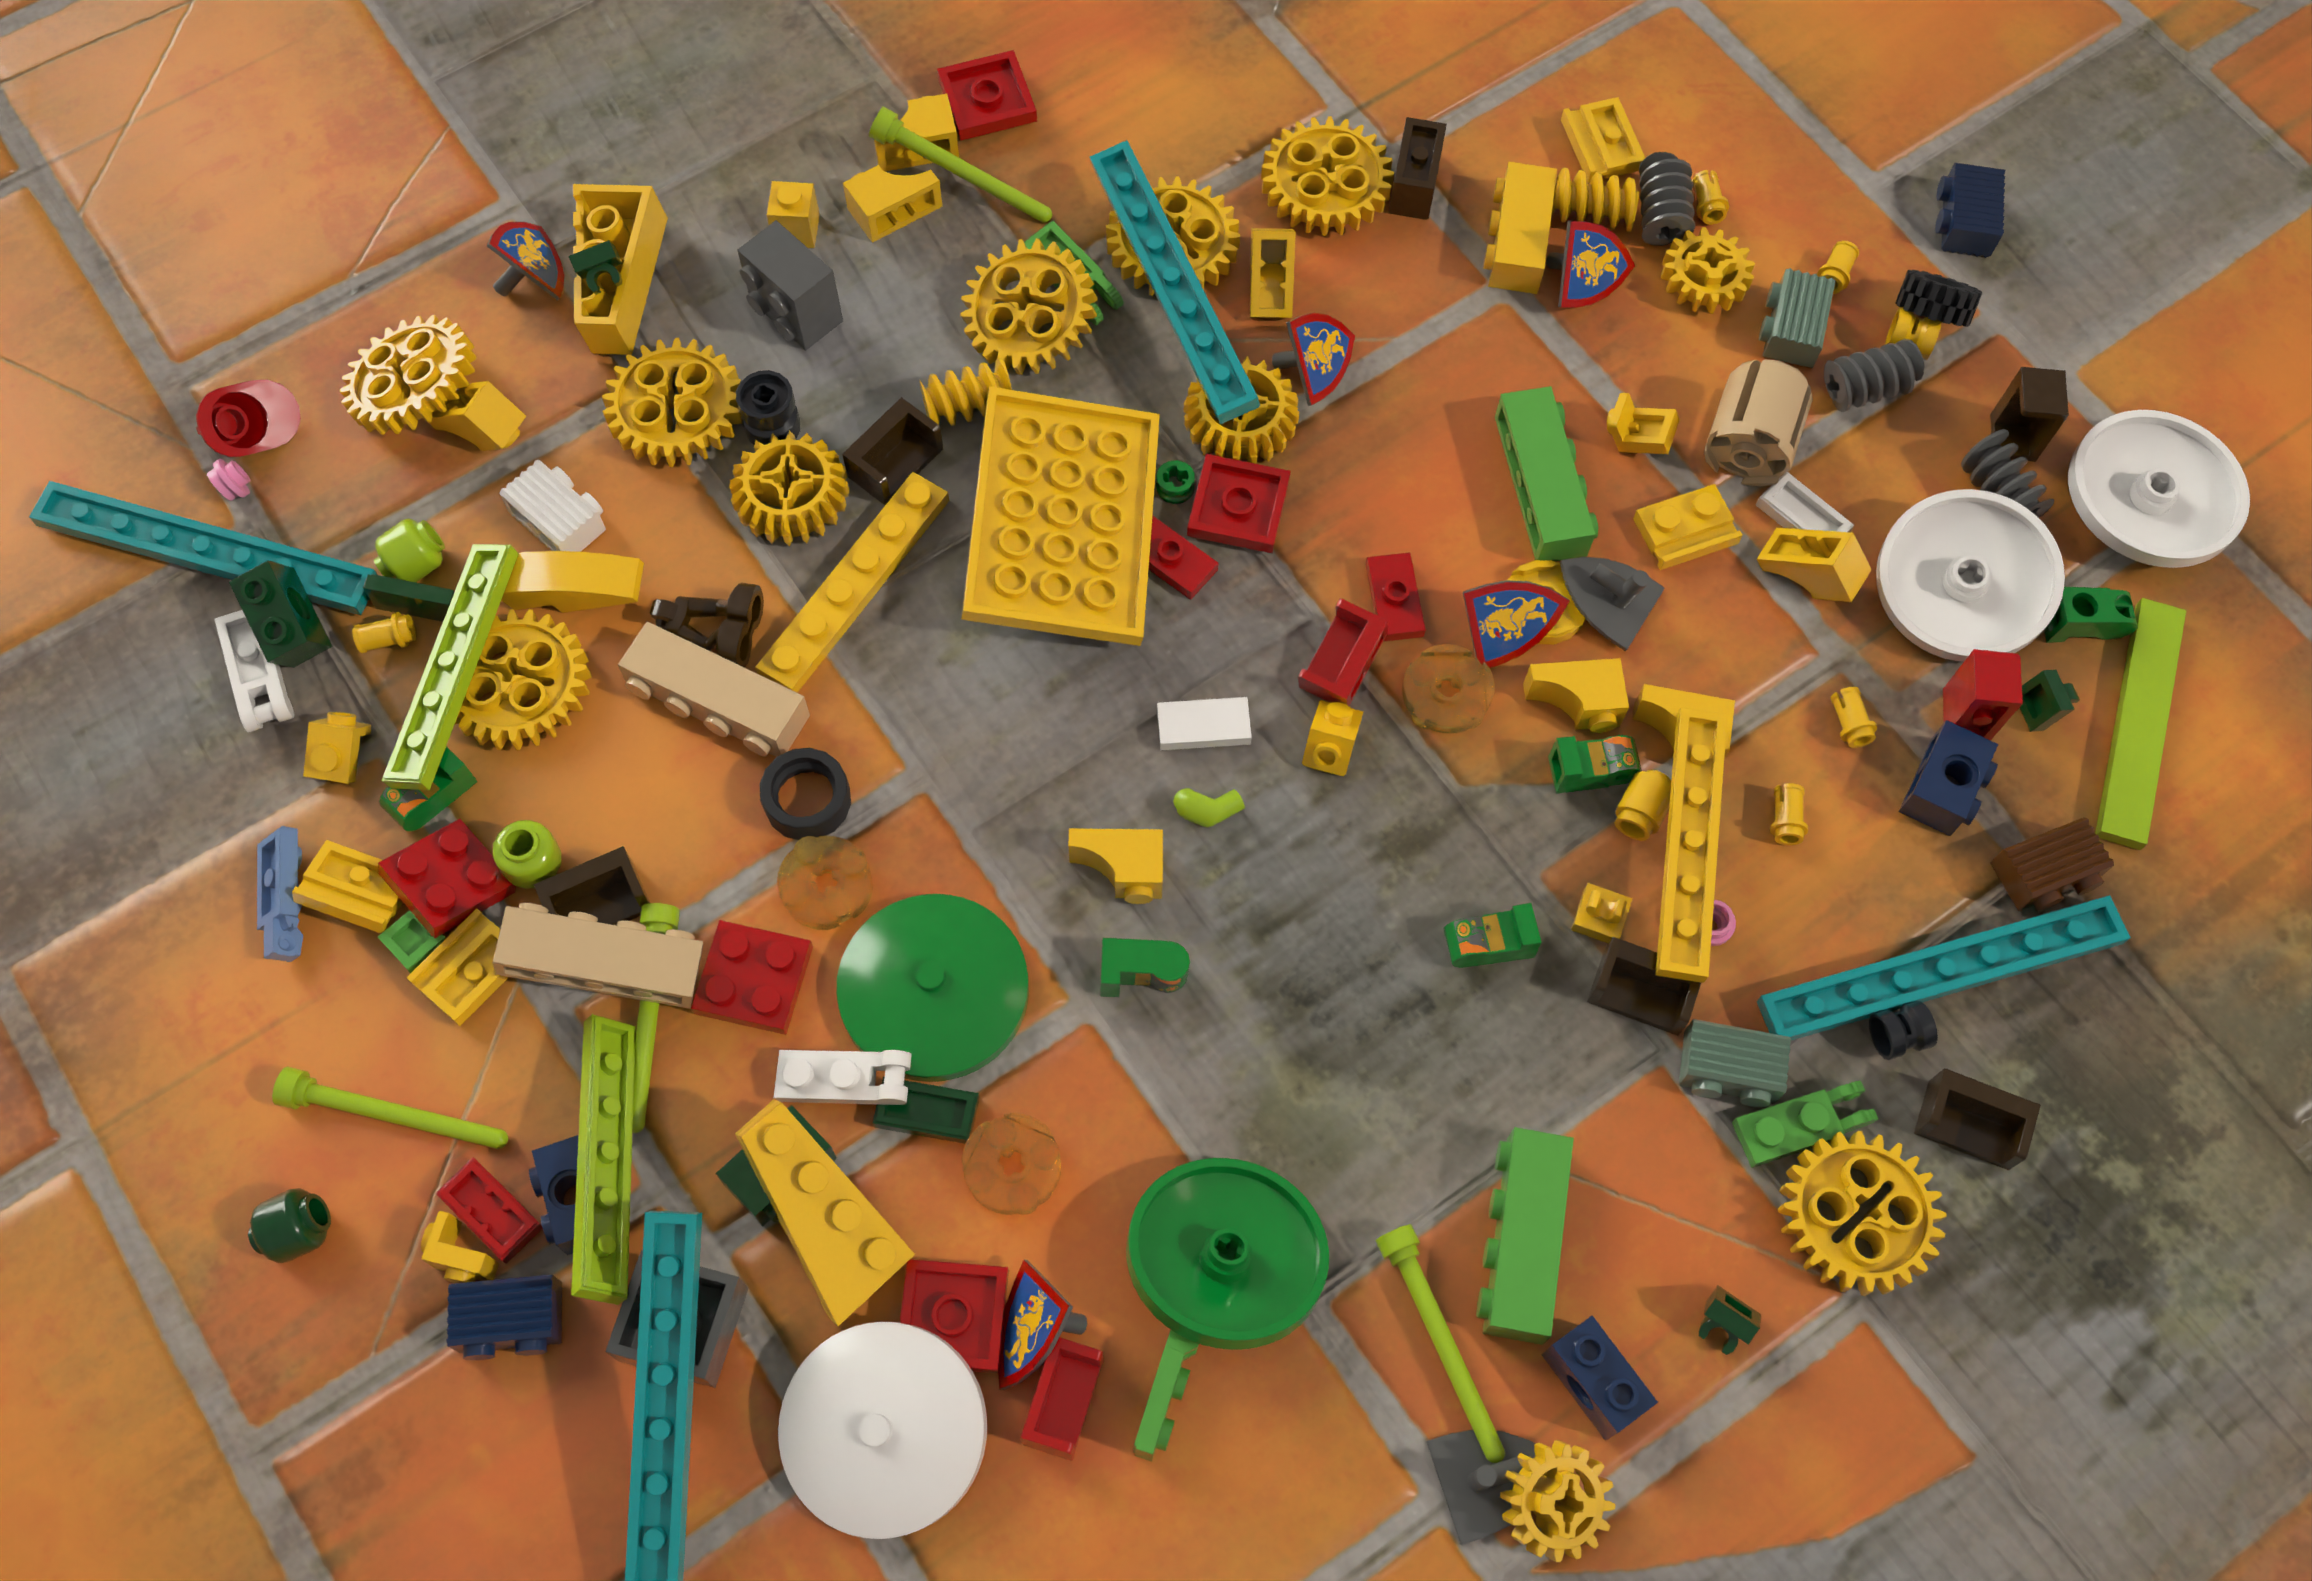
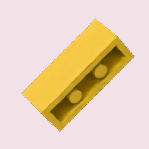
M1508 161L1505 177H1497L1492 202L1500 203L1499 211L1492 210L1488 235L1495 236L1494 244H1487L1483 269L1490 270L1488 287L1538 294L1545 269L1557 168Z

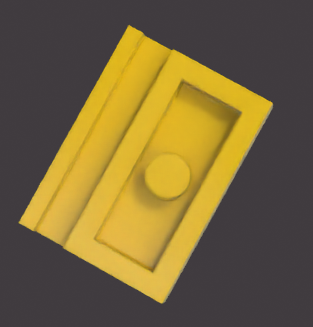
M1619 97L1580 105L1579 110L1570 111L1569 108L1563 109L1561 122L1580 166L1586 173L1588 183L1596 172L1601 173L1602 176L1604 175L1606 179L1612 175L1619 176L1639 171L1640 163L1646 157Z
M1715 484L1637 509L1633 517L1651 554H1655L1658 559L1660 570L1737 545L1743 536L1740 530H1736L1733 524L1734 518Z
M329 840L324 842L303 874V881L299 887L295 886L292 891L293 901L297 904L378 933H382L387 929L391 917H395L403 904L401 899L378 874V862L382 861V859Z
M476 908L406 978L457 1025L461 1026L509 978L507 976L495 975L493 958L500 928Z

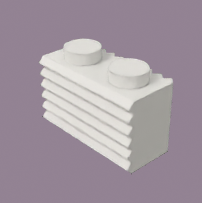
M535 460L533 466H528L526 471L521 472L520 477H515L514 481L508 483L507 487L502 488L499 493L509 513L532 532L535 537H538L551 551L581 552L606 530L600 516L604 512L600 504L587 492L581 496L572 489L574 487L572 480L558 466L550 470L540 460Z

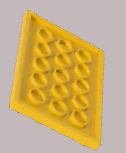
M989 386L961 620L1141 646L1144 637L1160 414Z

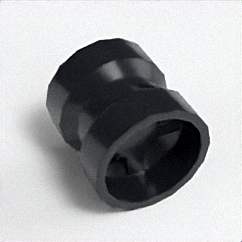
M1921 1001L1904 1004L1897 1012L1890 1010L1876 1012L1869 1018V1031L1873 1044L1878 1053L1886 1060L1903 1056L1907 1049L1913 1048L1921 1051L1932 1048L1937 1044L1938 1034L1935 1020L1928 1007Z

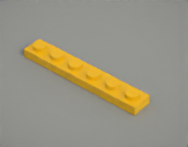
M912 472L755 666L757 674L798 693L950 501L949 493Z
M1681 707L1677 713L1656 962L1657 976L1704 983L1709 977L1727 714Z

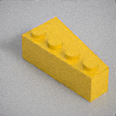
M573 184V197L576 201V212H573L576 246H573V254L610 240L616 247L623 263L615 266L622 276V285L616 286L609 273H602L597 279V284L601 291L597 295L588 287L586 278L582 279L579 275L574 278V324L591 353L632 355L668 217L652 186Z
M773 1099L738 1130L735 1135L764 1192L767 1194L783 1230L794 1247L828 1318L839 1326L907 1263L915 1253L785 1105Z

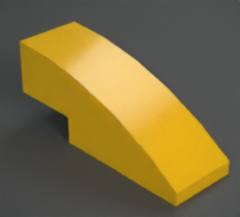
M521 552L518 554L501 600L514 610L553 605L562 613L636 603L639 598L644 562L639 558L591 552Z

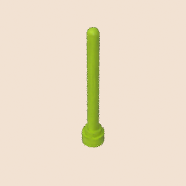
M883 106L878 112L868 136L883 145L885 142L892 145L897 142L1038 221L1046 223L1051 220L1052 210L1046 205L904 128V122L898 119V114Z
M663 903L644 904L641 908L640 924L646 926V931L666 934V931L671 929L678 930L680 909ZM640 1000L635 1036L633 1134L641 1132L645 1126L659 1003Z
M292 1067L282 1069L273 1088V1103L296 1110L300 1106L308 1107L312 1103L495 1149L503 1148L508 1143V1134L502 1129L319 1085L315 1078L310 1077L309 1072Z
M1412 1224L1394 1229L1375 1240L1384 1260L1389 1259L1393 1267H1399L1486 1459L1491 1463H1499L1505 1457V1449L1416 1259L1420 1255L1416 1247L1420 1244V1241Z

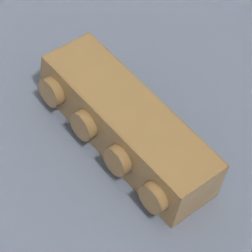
M648 621L618 663V667L626 681V688L636 696L646 700L652 696L664 702L665 707L677 716L688 718L691 715L703 721V724L710 731L721 737H727L730 734L743 740V744L749 750L761 756H767L770 753L777 757L788 752L810 717L803 695Z
M521 903L519 908L506 906L493 958L495 975L691 1009L703 949V941L694 940L695 936L693 934L674 929L667 930L666 934L646 931V926L632 921H618L617 926L597 922V917L583 912H570L568 917L548 913L549 910L546 907L533 903Z

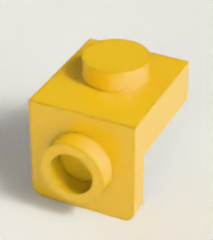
M1620 393L1615 408L1610 409L1608 413L1607 430L1609 434H1612L1619 452L1668 454L1680 419L1676 409L1635 408L1630 394Z
M1320 700L1310 727L1302 764L1309 768L1345 776L1364 711L1353 709L1344 703H1331Z
M328 712L327 718L309 722L303 776L345 784L356 782L360 736L371 734L372 725L356 722L357 715L345 712Z
M439 1211L435 1222H431L424 1231L421 1241V1251L423 1252L421 1259L435 1269L446 1271L444 1279L453 1283L475 1282L476 1279L482 1281L494 1280L499 1263L486 1253L454 1246L462 1222L451 1213Z

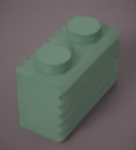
M1789 268L1785 270L1780 283L1772 282L1766 300V307L1772 308L1771 316H1765L1758 339L1765 342L1763 357L1813 368L1823 347L1835 286L1833 278L1818 277L1817 274L1810 275L1808 272L1802 273L1800 270L1793 271Z
M1693 1019L1684 1030L1679 1085L1681 1087H1690L1692 1094L1699 1097L1719 1098L1721 1094H1728L1729 1096H1738L1740 1102L1747 1106L1768 1107L1770 1103H1776L1786 1093L1791 1038Z

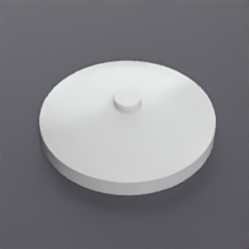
M2132 410L2121 412L2102 420L2083 438L2074 451L2069 464V492L2082 521L2107 546L2130 559L2144 564L2178 568L2206 562L2220 554L2243 529L2249 514L2250 492L2248 482L2233 453L2207 429L2191 420L2168 412Z
M1964 489L1946 491L1930 496L1912 506L1896 521L1881 547L1877 561L1876 581L1879 597L1885 612L1894 626L1907 639L1933 655L1964 662L1973 649L2016 653L2034 641L2046 628L2059 608L2063 596L2065 573L2061 552L2054 537L2035 514L2023 505L2005 496L1983 490Z
M874 1322L857 1325L835 1334L820 1344L809 1354L794 1374L786 1390L779 1416L778 1441L784 1471L796 1495L816 1517L827 1525L852 1536L870 1539H887L908 1535L935 1523L958 1504L972 1485L979 1471L987 1441V1413L982 1391L967 1362L949 1343L939 1336L923 1328L897 1322Z

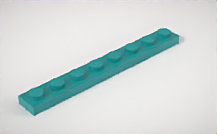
M1128 140L1090 156L1092 167L1219 423L1223 424L1260 407L1258 396Z
M53 481L48 482L29 516L38 527L230 580L267 560L293 567L311 602L357 615H362L370 599L363 589L367 575H377L376 571L371 568Z
M2109 895L1761 995L1756 1002L1769 1033L1788 1036L1792 1041L1870 1018L1876 1012L1883 1010L1895 1011L1907 1003L1914 1001L1926 1002L2119 946L2127 942L2131 937Z
M645 1212L625 1581H683L702 1232L701 1212Z

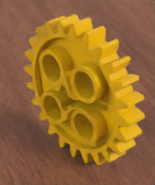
M1328 116L1325 125H1320L1315 117H1311L1310 127L1308 128L1297 121L1295 122L1294 133L1285 128L1282 129L1281 140L1273 138L1270 151L1264 152V162L1261 168V180H1263L1262 193L1268 194V206L1278 205V218L1290 214L1291 227L1298 225L1302 221L1306 223L1305 232L1310 233L1314 226H1320L1323 236L1327 235L1329 227H1335L1339 235H1343L1346 224H1349L1354 230L1358 231L1361 219L1372 223L1374 212L1382 213L1384 211L1385 201L1390 199L1394 172L1391 171L1393 160L1392 158L1385 157L1386 145L1375 146L1377 139L1375 133L1363 137L1364 126L1359 125L1354 130L1348 129V119H1344L1340 126H1334L1332 116Z
M1179 176L1175 177L1173 185H1167L1163 177H1159L1158 187L1152 188L1203 290L1204 281L1217 286L1219 273L1228 276L1230 263H1236L1237 249H1239L1240 245L1239 220L1233 219V206L1224 207L1225 196L1223 194L1211 198L1212 186L1210 185L1201 191L1196 190L1195 179L1191 180L1186 187L1181 185ZM1110 211L1109 224L1106 225L1107 254L1112 255V267H1121V278L1123 280L1134 276L1135 289L1142 287L1145 283L1149 284V295L1153 296L1155 292L1115 212Z
M1036 238L1032 248L1028 249L1024 241L1020 239L1017 251L1011 252L1009 247L1004 244L1002 245L1003 257L1000 259L991 253L987 255L991 264L988 269L978 265L975 267L980 275L979 281H966L973 294L961 296V300L969 308L960 313L964 322L969 324L964 328V332L970 340L974 339L971 343L978 353L983 352L982 356L989 364L1002 358L1007 369L1012 364L1017 374L1022 375L1026 364L1030 365L1035 374H1039L1041 362L1046 361L1053 370L1056 368L1055 357L1057 355H1061L1068 361L1071 359L1067 350L1070 345L1077 348L1083 347L1078 338L1079 333L1091 334L1092 332L1085 319L1097 317L1093 306L1089 305L1097 301L1093 289H1089L1094 283L1089 273H1085L1086 268L1080 259L1074 261L1075 258L1069 249L1061 253L1056 242H1052L1045 250L1041 240ZM1020 280L1015 288L1005 290L1009 283ZM1060 283L1056 291L1045 293L1049 286ZM1012 320L1008 328L998 330L1002 322ZM1053 323L1049 331L1041 334L1038 333L1042 325Z
M432 315L425 322L421 316H417L411 326L405 320H402L399 329L395 332L389 327L385 328V337L380 340L372 337L370 340L373 346L369 350L359 349L358 353L362 357L360 361L349 362L348 366L352 369L353 373L342 376L346 386L340 389V393L344 396L341 402L359 426L363 425L368 432L376 429L380 435H384L391 428L395 434H399L404 424L415 430L419 419L424 418L428 423L432 422V412L436 409L445 413L447 407L444 403L448 399L458 400L460 398L455 392L457 388L469 386V382L464 376L475 372L474 367L470 364L477 359V356L472 351L475 347L457 323L452 324L447 317L439 321L436 315Z
M675 337L672 347L666 348L662 340L659 339L657 340L655 351L651 352L646 346L642 345L640 346L642 357L637 359L627 354L625 357L629 365L628 368L621 366L613 368L618 380L610 379L605 382L609 393L602 395V400L606 407L603 410V414L614 439L618 438L620 446L624 451L631 448L637 460L646 453L651 465L654 466L661 457H666L669 467H673L676 458L681 456L687 465H691L692 454L698 453L706 460L708 459L706 448L711 445L718 450H722L721 435L734 438L735 434L732 424H742V418L736 402V390L741 379L738 378L736 367L734 365L729 366L726 355L723 353L715 356L713 346L710 344L700 352L697 340L695 339L689 343L687 348L682 347L679 337ZM678 371L675 384L679 394L674 396L673 373ZM674 408L676 426L675 431L673 433H670L671 428L673 427V419L670 413V409ZM700 418L697 421L689 422L692 419Z
M514 609L509 610L507 621L501 622L499 617L495 615L455 724H459L458 727L466 737L474 733L473 736L482 746L491 738L497 750H501L507 739H510L515 749L520 750L523 738L529 737L535 746H539V733L545 731L549 736L555 738L557 733L554 725L557 722L570 726L572 723L566 713L568 710L582 712L583 707L576 696L589 695L590 691L583 681L592 678L587 665H585L589 662V659L584 649H580L582 645L576 634L570 635L564 622L555 626L550 614L544 615L538 622L532 609L526 612L523 620L518 618ZM506 652L503 657L491 660L496 654ZM551 658L546 664L535 666L541 659ZM495 692L491 698L479 701L484 694ZM540 698L535 705L523 707L528 700Z
M1857 1131L1850 1137L1849 1143L1842 1132H1838L1833 1136V1139L1830 1140V1145L1821 1138L1812 1146L1813 1152L1805 1149L1797 1157L1801 1166L1793 1164L1786 1171L1787 1176L1795 1183H1785L1779 1189V1192L1791 1199V1201L1782 1204L1778 1208V1213L1792 1217V1221L1783 1227L1781 1231L1784 1234H1797L1799 1240L1793 1244L1790 1251L1796 1253L1806 1250L1809 1257L1803 1266L1805 1270L1819 1264L1823 1267L1820 1282L1826 1283L1836 1275L1839 1277L1841 1292L1851 1289L1854 1283L1857 1282L1861 1296H1866L1873 1292L1875 1284L1882 1295L1894 1290V1282L1903 1288L1913 1282L1910 1273L1920 1276L1928 1270L1923 1260L1931 1261L1939 1255L1938 1250L1929 1242H1938L1945 1238L1946 1235L1942 1230L1934 1227L1933 1223L1939 1222L1947 1216L1946 1212L1933 1209L1931 1204L1943 1196L1942 1193L1939 1191H1927L1924 1186L1931 1180L1933 1174L1930 1172L1917 1175L1914 1171L1920 1159L1918 1156L1904 1161L1900 1158L1902 1152L1901 1143H1897L1887 1151L1884 1149L1883 1135L1878 1134L1869 1144H1866L1862 1131ZM1851 1168L1859 1169L1865 1174L1868 1180V1188L1860 1187L1853 1181L1850 1174ZM1884 1183H1889L1891 1185L1890 1192L1864 1215V1220L1852 1227L1839 1243L1833 1242L1831 1238L1833 1233L1859 1210L1860 1205L1870 1199ZM1818 1200L1826 1201L1832 1206L1836 1215L1835 1221L1827 1220L1821 1216L1817 1208ZM1889 1204L1895 1205L1902 1210L1906 1219L1905 1225L1893 1221L1888 1211ZM1856 1237L1863 1238L1869 1242L1873 1250L1872 1259L1866 1258L1858 1252L1855 1246Z

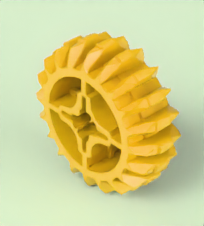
M1246 356L1241 365L1258 396L1260 407L1243 414L1242 420L1236 417L1223 424L1219 423L1198 379L1197 382H1191L1186 400H1184V425L1186 430L1190 431L1192 444H1201L1203 456L1215 452L1216 456L1247 460L1255 464L1257 463V457L1260 456L1269 462L1273 458V451L1283 453L1287 441H1292L1295 435L1296 424L1299 421L1297 393L1292 392L1290 379L1281 380L1279 367L1267 371L1265 360L1255 366L1251 365L1248 356Z
M789 430L784 440H778L773 433L771 434L769 444L764 445L755 440V453L742 451L741 460L743 464L733 465L734 469L732 472L734 478L730 480L729 484L732 494L731 502L733 509L738 513L740 522L744 527L750 526L751 532L756 538L765 533L767 540L773 544L782 536L784 542L790 547L793 537L800 536L805 543H808L809 533L813 531L824 536V523L837 525V512H845L846 508L845 498L849 494V485L846 481L848 476L845 466L840 463L839 455L835 450L828 451V446L824 443L823 439L813 444L812 437L806 433L800 440H796L795 435ZM761 502H766L767 505L777 506L781 509L771 508Z

